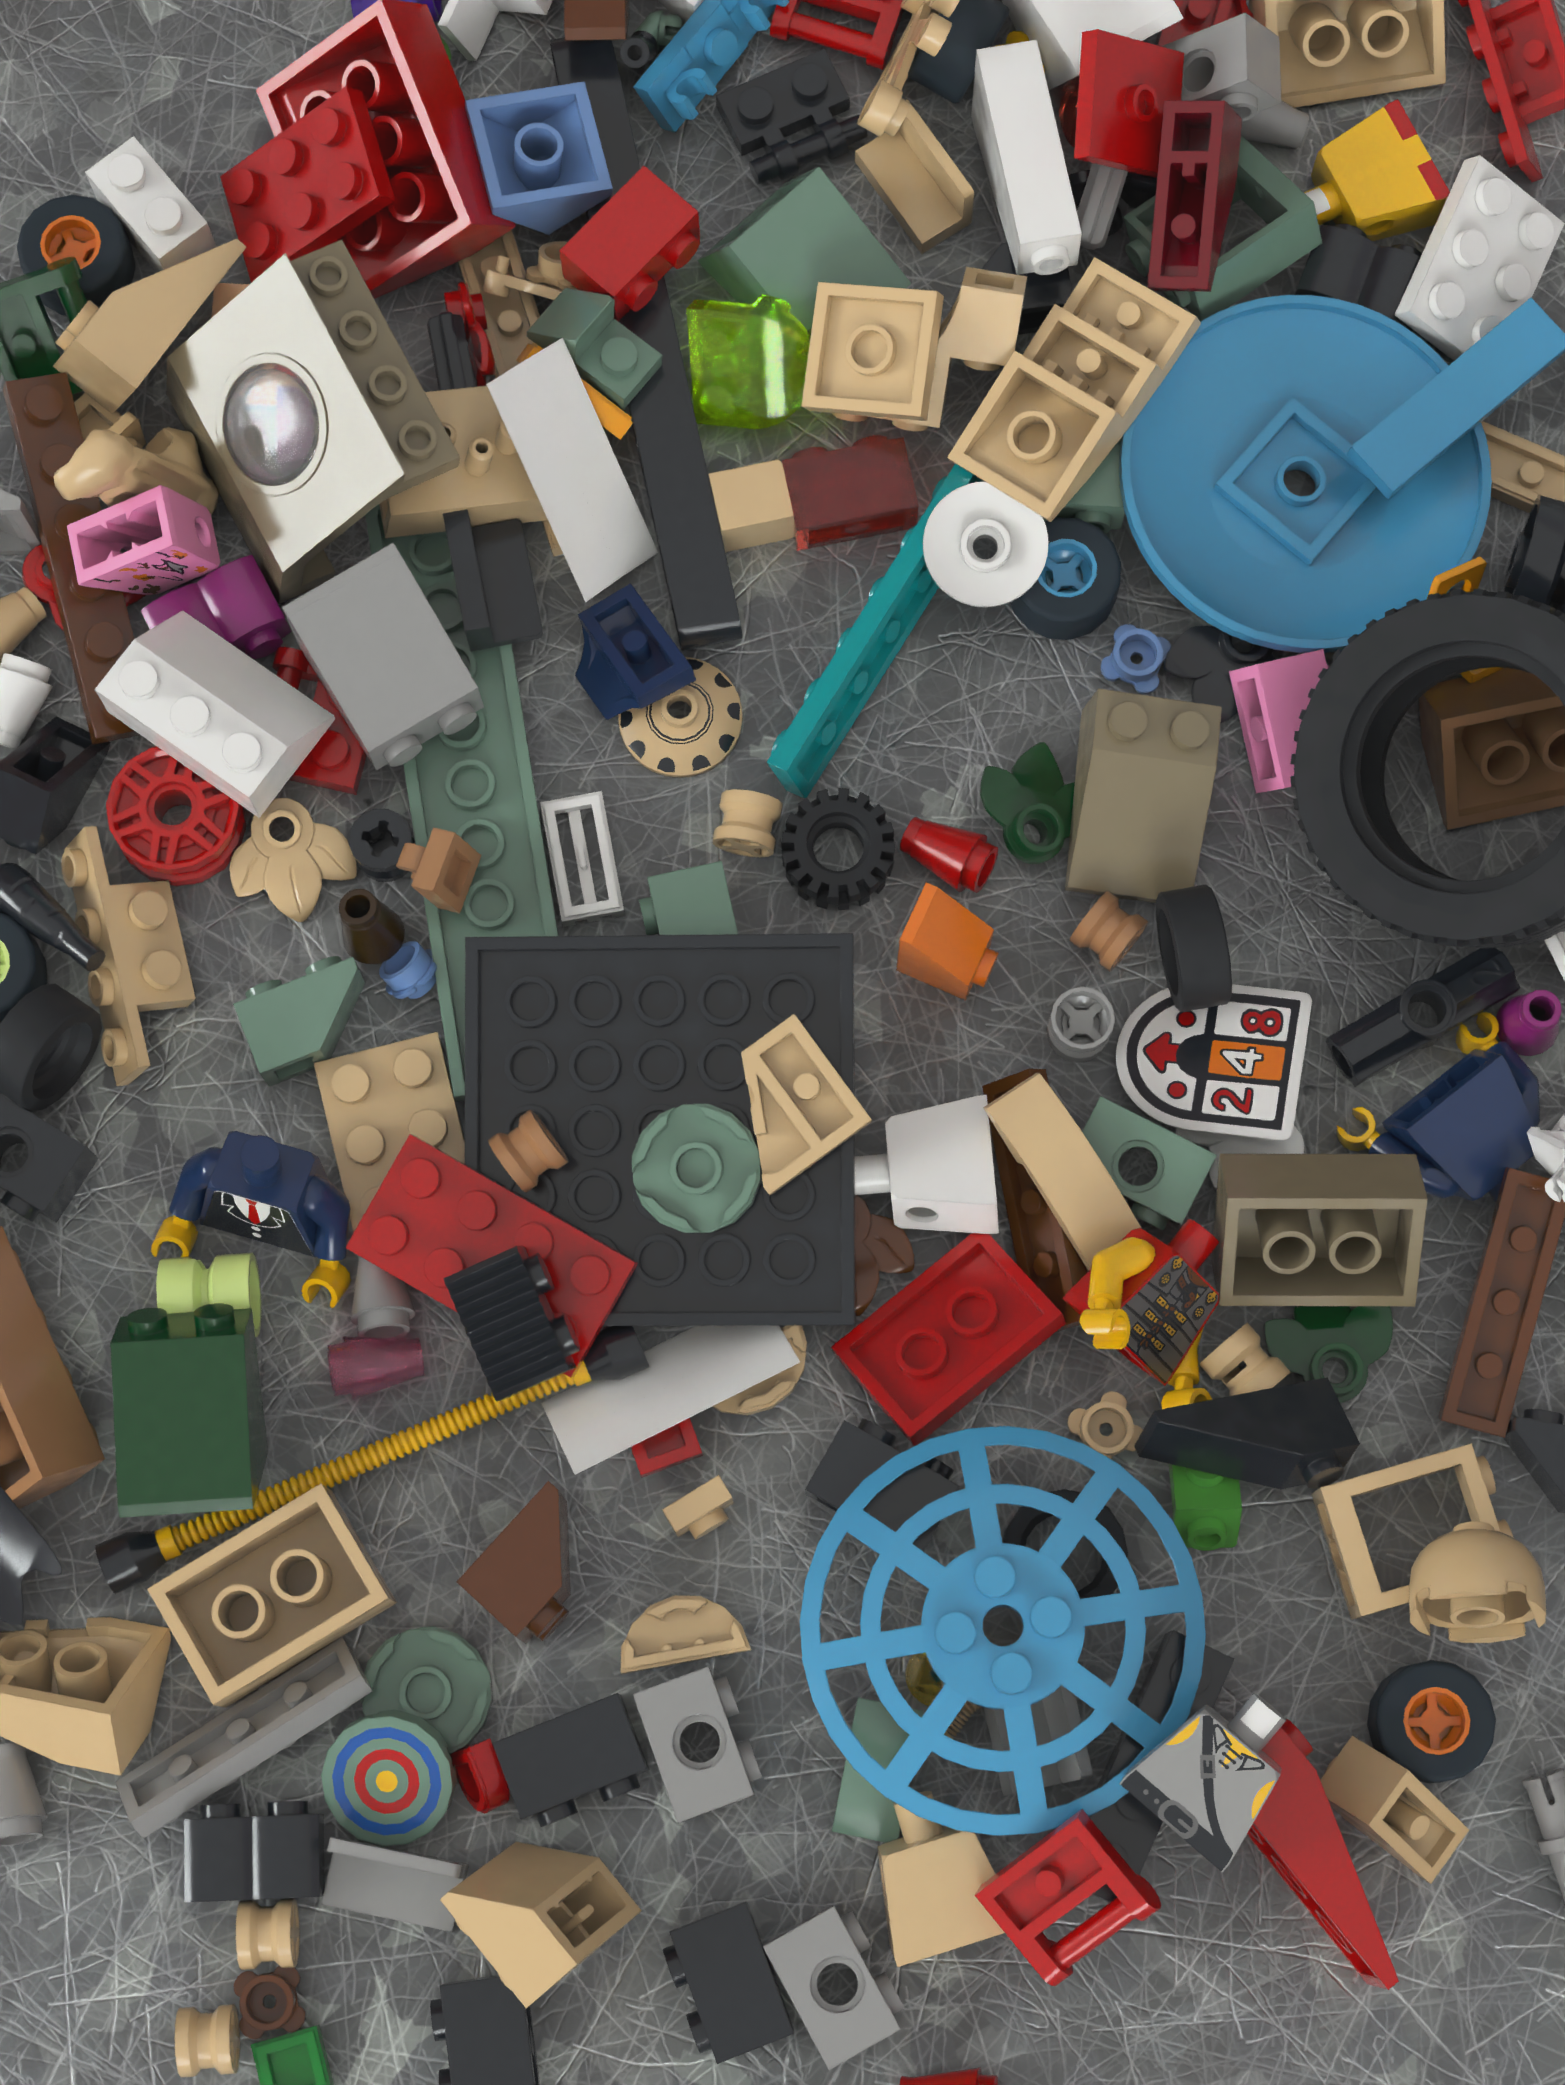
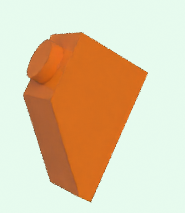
M926 882L900 937L896 971L966 1001L973 983L983 988L985 987L998 958L999 952L989 949L994 929L940 888Z

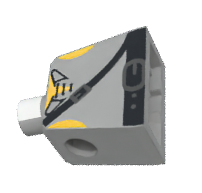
M1255 1693L1252 1694L1230 1722L1206 1704L1132 1766L1119 1784L1223 1873L1231 1863L1281 1775L1282 1768L1262 1749L1286 1722V1719Z

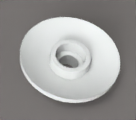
M985 481L975 482L953 490L936 505L929 516L924 530L923 555L932 579L948 596L970 606L996 607L1018 599L1036 583L1044 569L1048 555V533L1043 517L1002 493ZM981 538H988L995 543L997 552L989 559H981L973 551L974 543Z

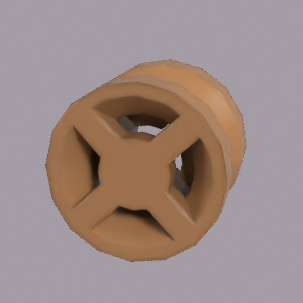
M1106 891L1079 923L1069 941L1078 948L1088 947L1098 954L1099 964L1110 972L1132 948L1149 921L1139 914L1129 915L1119 906V898Z
M531 1109L519 1117L518 1127L508 1134L497 1133L488 1140L492 1151L500 1163L525 1193L537 1186L538 1177L549 1168L559 1170L569 1162L551 1132Z

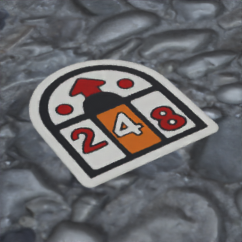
M1232 984V997L1228 1004L1180 1012L1174 1005L1169 988L1161 990L1142 1002L1132 1012L1121 1030L1116 1048V1066L1121 1084L1130 1099L1143 1112L1166 1125L1202 1132L1278 1141L1288 1140L1293 1134L1312 998L1305 992Z

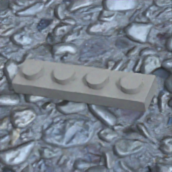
M344 1638L337 1639L115 1781L128 1819L140 1836L144 1839L162 1826L175 1821L190 1808L223 1787L231 1785L243 1774L279 1751L292 1746L299 1738L335 1715L348 1710L354 1703L373 1692L354 1652Z

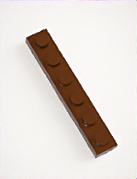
M67 373L5 381L3 394L92 744L140 736L136 731L111 715L95 691L98 684L135 638L122 591L78 585L67 525L97 513L102 509L98 497L79 498L69 501L64 499L55 487L54 473L70 461L75 451L84 442Z

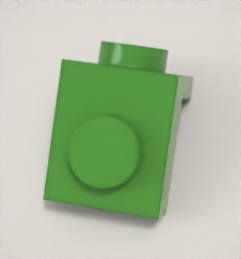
M1169 1464L1173 1509L1172 1520L1186 1547L1201 1551L1235 1547L1237 1545L1242 1514L1239 1480Z

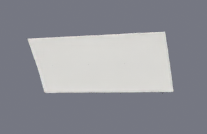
M563 338L486 384L585 602L658 553Z
M779 1325L695 1326L644 1351L650 1367L620 1380L590 1381L578 1387L574 1386L541 1402L576 1475L800 1363Z

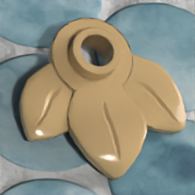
M275 798L260 818L256 815L253 816L251 837L234 851L229 870L232 886L237 897L254 895L266 889L270 900L279 911L297 922H304L317 904L322 889V879L338 881L354 879L357 876V863L348 840L338 829L329 825L314 823L309 811L293 799ZM278 817H287L294 824V834L287 841H277L271 835L270 826Z

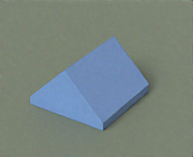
M585 81L465 100V109L492 215L550 235L612 195L613 187Z

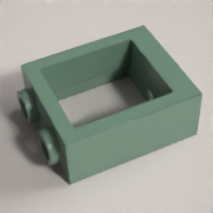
M1243 136L1240 139L1237 182L1231 205L1241 199L1268 225L1219 257L1211 292L1163 291L1169 301L1181 308L1185 307L1193 315L1197 316L1199 321L1230 307L1322 244L1314 201ZM1156 195L1123 217L1130 243L1125 246L1126 253L1133 266L1143 276L1149 274Z

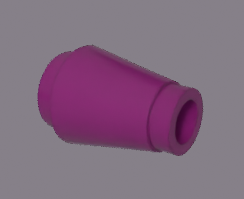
M1535 990L1508 999L1500 1007L1496 1016L1499 1023L1497 1035L1500 1041L1507 1042L1517 1054L1523 1056H1534L1547 1051L1554 1044L1559 1032V1021L1562 1011L1559 999L1555 994L1547 990ZM1530 1011L1533 1013V1015H1537L1541 1021L1533 1018L1530 1014Z

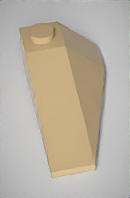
M113 1617L87 1618L86 1628L50 1630L48 1619L26 1620L24 1630L0 1631V1736L60 1764L121 1776L151 1731L171 1642L170 1629Z

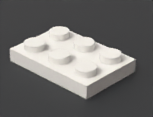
M1481 155L1464 160L1395 312V316L1455 361L1529 298H1532L1565 223Z

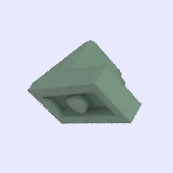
M564 288L527 331V337L543 349L563 338L580 377L624 410L662 366L663 355L614 319L615 300L605 294Z

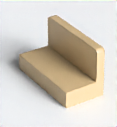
M912 104L902 125L893 137L884 133L855 151V163L921 254L971 224L974 190Z

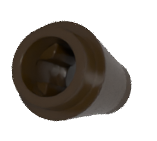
M365 889L351 890L342 897L339 903L343 943L347 953L354 957L356 961L365 964H382L393 957L401 948L405 937L404 924L399 915Z

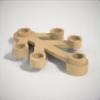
M960 0L902 1L901 8L912 13L911 19L877 84L870 93L858 118V125L878 136H882L885 132L893 137L897 133L911 105L910 102L902 99V88L909 76L908 72L917 47L934 57L937 55L952 27V22L939 16V13L949 18Z

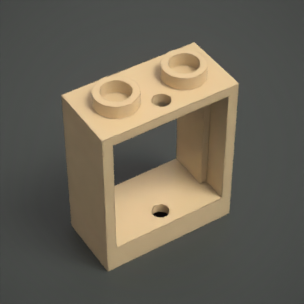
M1472 1443L1320 1487L1311 1493L1351 1620L1409 1603V1585L1386 1592L1381 1591L1352 1501L1353 1497L1454 1468L1471 1521L1488 1523L1494 1527V1531H1499L1513 1537L1506 1520L1497 1521L1489 1495L1496 1493L1493 1473L1484 1456L1476 1457Z

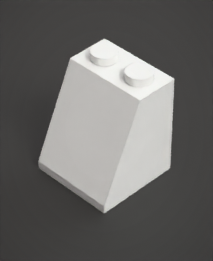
M1001 0L1009 8V17L1016 31L1024 32L1028 36L1029 41L1037 40L1041 60L1045 68L1048 90L1080 74L1082 32L1099 29L1143 41L1184 19L1174 0Z

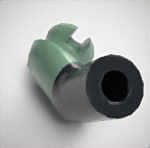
M663 10L649 13L632 36L622 43L620 57L623 63L631 68H640L654 60L659 53L660 46H667L682 28L683 20L678 15H664Z

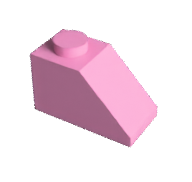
M1324 649L1229 671L1256 794L1291 787L1290 777L1294 776V765L1290 763L1292 754H1296L1297 742L1294 741L1295 731H1299L1302 722L1299 716L1302 709L1306 710L1311 698L1307 697L1310 689H1315L1320 681L1318 675L1323 668L1328 669L1330 667L1326 663Z

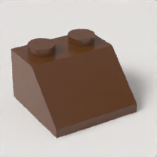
M549 1481L457 1580V1583L525 1644L534 1635L542 1641L547 1639L569 1614V1611L562 1605L571 1595L567 1501Z

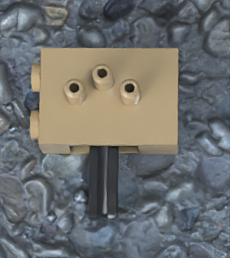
M442 312L437 316L429 318L427 328L439 391L425 393L457 450L460 461L457 468L398 493L379 504L385 538L445 532L443 514L465 509L468 510L472 527L512 519H519L522 523L548 520L488 387H475L463 318L451 312Z

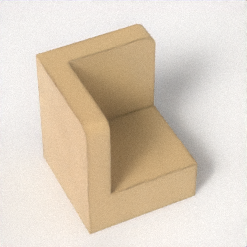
M772 460L708 474L725 552L788 540L795 536V516L783 464L780 460Z

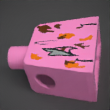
M162 485L67 525L78 585L154 595L195 578L204 577L217 569L221 562L212 517L207 507ZM121 549L128 550L124 553L120 552Z

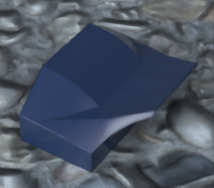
M631 583L578 614L583 630L584 647L575 676L606 720L631 708L642 709L696 681L692 666Z

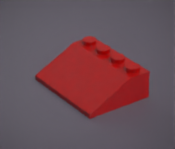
M378 0L256 89L274 137L345 86L363 91L395 201L337 241L342 240L374 299L474 255L516 227L514 222L492 215L465 109V97L427 4L399 0Z

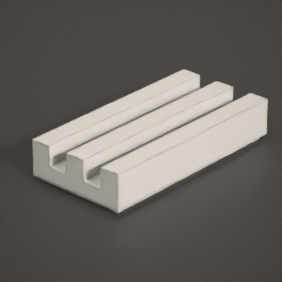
M602 791L540 802L563 927L576 925L575 921L586 919L588 922L599 921L602 916L612 915L613 918L625 916ZM588 808L593 810L609 900L598 902L596 900L580 810ZM568 812L584 904L572 906L555 815Z

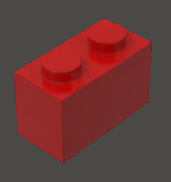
M643 166L559 250L563 277L578 290L605 294L615 300L614 319L619 322L630 309L635 312L639 311L651 300L658 288V281L672 267L676 269L682 268L695 255L700 245L699 212L647 167Z

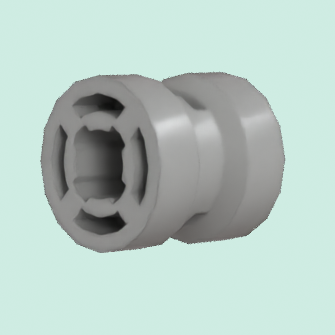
M1084 986L1071 988L1061 994L1053 1005L1047 1026L1048 1042L1054 1052L1063 1059L1076 1063L1090 1061L1100 1055L1107 1046L1115 1022L1113 1006L1105 995L1093 988Z

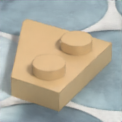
M795 1014L741 1052L751 1102L750 1110L754 1134L758 1144L762 1182L769 1195L774 1194L873 1121Z

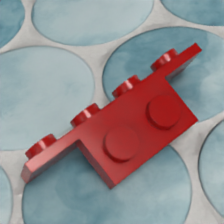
M1458 0L1462 8L1470 7L1474 24L1466 27L1467 37L1478 61L1485 59L1490 77L1482 80L1487 102L1494 114L1501 112L1507 130L1498 134L1504 158L1510 168L1519 166L1532 183L1543 179L1527 124L1565 109V35L1554 0H1510L1492 8L1490 0Z

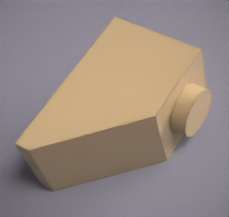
M1351 1736L1338 1756L1329 1763L1325 1774L1320 1779L1330 1806L1338 1814L1430 1884L1469 1831L1408 1769L1354 1736Z

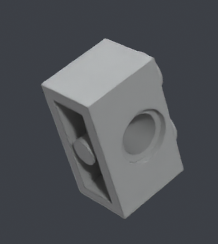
M1247 13L1240 14L1162 46L1184 52L1181 101H1226L1242 118V121L1252 119L1257 115V112L1282 103L1279 36Z
M707 1666L633 1694L677 1823L685 1822L755 1796L750 1782L762 1778L749 1739L740 1743L735 1741L728 1718L740 1713L727 1676L714 1680L711 1670ZM698 1723H705L714 1727L720 1739V1746L716 1755L702 1763L689 1760L683 1753L681 1746L685 1731L690 1726Z
M832 1905L763 1945L767 1956L828 2070L833 2069L901 2030L894 2014L905 2009L886 1972L875 1978L872 1977L861 1956V1953L872 1948L853 1911L840 1917L835 1906ZM834 1963L847 1965L854 1971L857 1977V1987L854 1994L848 2000L840 2003L826 2000L820 1994L817 1987V1980L821 1971L826 1966Z

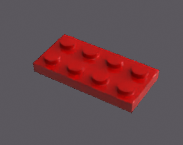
M409 1134L345 1247L456 1312L455 1304L444 1282L445 1277L515 1246H524L529 1257L539 1253L554 1285V1290L545 1293L555 1318L563 1314L567 1316L575 1331L581 1349L571 1355L577 1368L563 1373L570 1378L574 1377L638 1262L412 1134Z

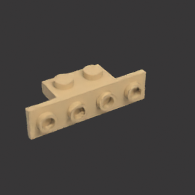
M97 826L84 827L64 849L61 862L62 875L66 885L73 888L77 906L75 923L87 938L101 948L106 955L101 966L89 973L88 991L92 1003L96 1007L99 1006L104 1027L101 1038L103 1058L106 1064L113 1068L116 1086L129 1085L150 1066L139 1012L188 1007L196 997L169 880L110 885Z

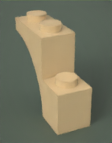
M966 267L958 297L950 312L940 324L927 421L832 413V415L841 420L851 422L865 421L868 417L892 420L894 426L907 431H924L928 429V426L940 428L945 408L952 358L963 359V363L966 366L976 370L994 371L998 370L1000 365L1005 366L1016 350L1028 276Z

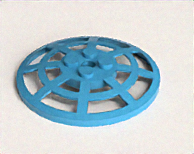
M1012 1426L968 1428L930 1438L895 1455L866 1477L838 1508L818 1542L805 1580L800 1615L802 1662L812 1700L830 1738L854 1770L884 1797L920 1818L957 1831L993 1836L1037 1834L1056 1829L1081 1809L1088 1816H1091L1113 1805L1127 1794L1128 1791L1119 1784L1123 1776L1188 1718L1202 1676L1206 1640L1203 1596L1192 1557L1173 1520L1152 1493L1117 1462L1083 1443L1048 1431ZM1012 1445L1042 1449L1075 1460L1095 1473L1073 1503L1061 1496L1035 1487L1014 1484H992L985 1446ZM959 1451L965 1489L949 1493L927 1504L906 1520L896 1532L863 1510L878 1492L906 1471L937 1456ZM1117 1488L1138 1506L1156 1529L1173 1562L1179 1585L1140 1590L1136 1575L1124 1551L1107 1529L1095 1520ZM1010 1504L1031 1507L1059 1518L1060 1522L1039 1551L1021 1545L1003 1543L996 1505ZM969 1509L976 1548L959 1555L945 1567L913 1545L914 1541L937 1522L959 1511ZM846 1533H849L879 1554L872 1567L863 1595L860 1618L861 1636L821 1643L820 1615L824 1585L836 1550ZM1083 1536L1093 1544L1106 1561L1118 1585L1119 1593L1080 1599L1072 1581L1061 1569ZM897 1566L929 1589L923 1605L921 1625L881 1632L880 1621L883 1598L890 1577ZM998 1607L1014 1610L1021 1618L1023 1624L1021 1637L1009 1646L993 1644L987 1639L983 1631L985 1616L991 1610ZM1184 1612L1186 1640L1182 1672L1172 1704L1163 1721L1159 1724L1127 1700L1135 1686L1143 1661L1146 1637L1145 1618ZM1125 1621L1123 1656L1116 1678L1110 1687L1077 1661L1082 1651L1086 1626ZM926 1653L933 1671L944 1686L922 1718L913 1711L898 1691L888 1670L886 1659ZM866 1663L869 1678L881 1703L896 1723L909 1734L886 1769L868 1754L847 1726L831 1693L826 1670ZM1061 1685L1094 1709L1087 1719L1069 1733L1049 1743L1037 1746L1031 1705L1047 1698ZM966 1702L983 1708L1003 1710L1010 1750L997 1751L976 1748L953 1740L944 1735V1733ZM1110 1723H1113L1144 1747L1129 1766L1102 1787L1070 1803L1047 1809L1041 1771L1042 1766L1054 1764L1080 1751L1102 1734ZM931 1752L943 1759L972 1769L993 1772L1014 1771L1020 1813L991 1814L962 1810L928 1798L908 1785Z

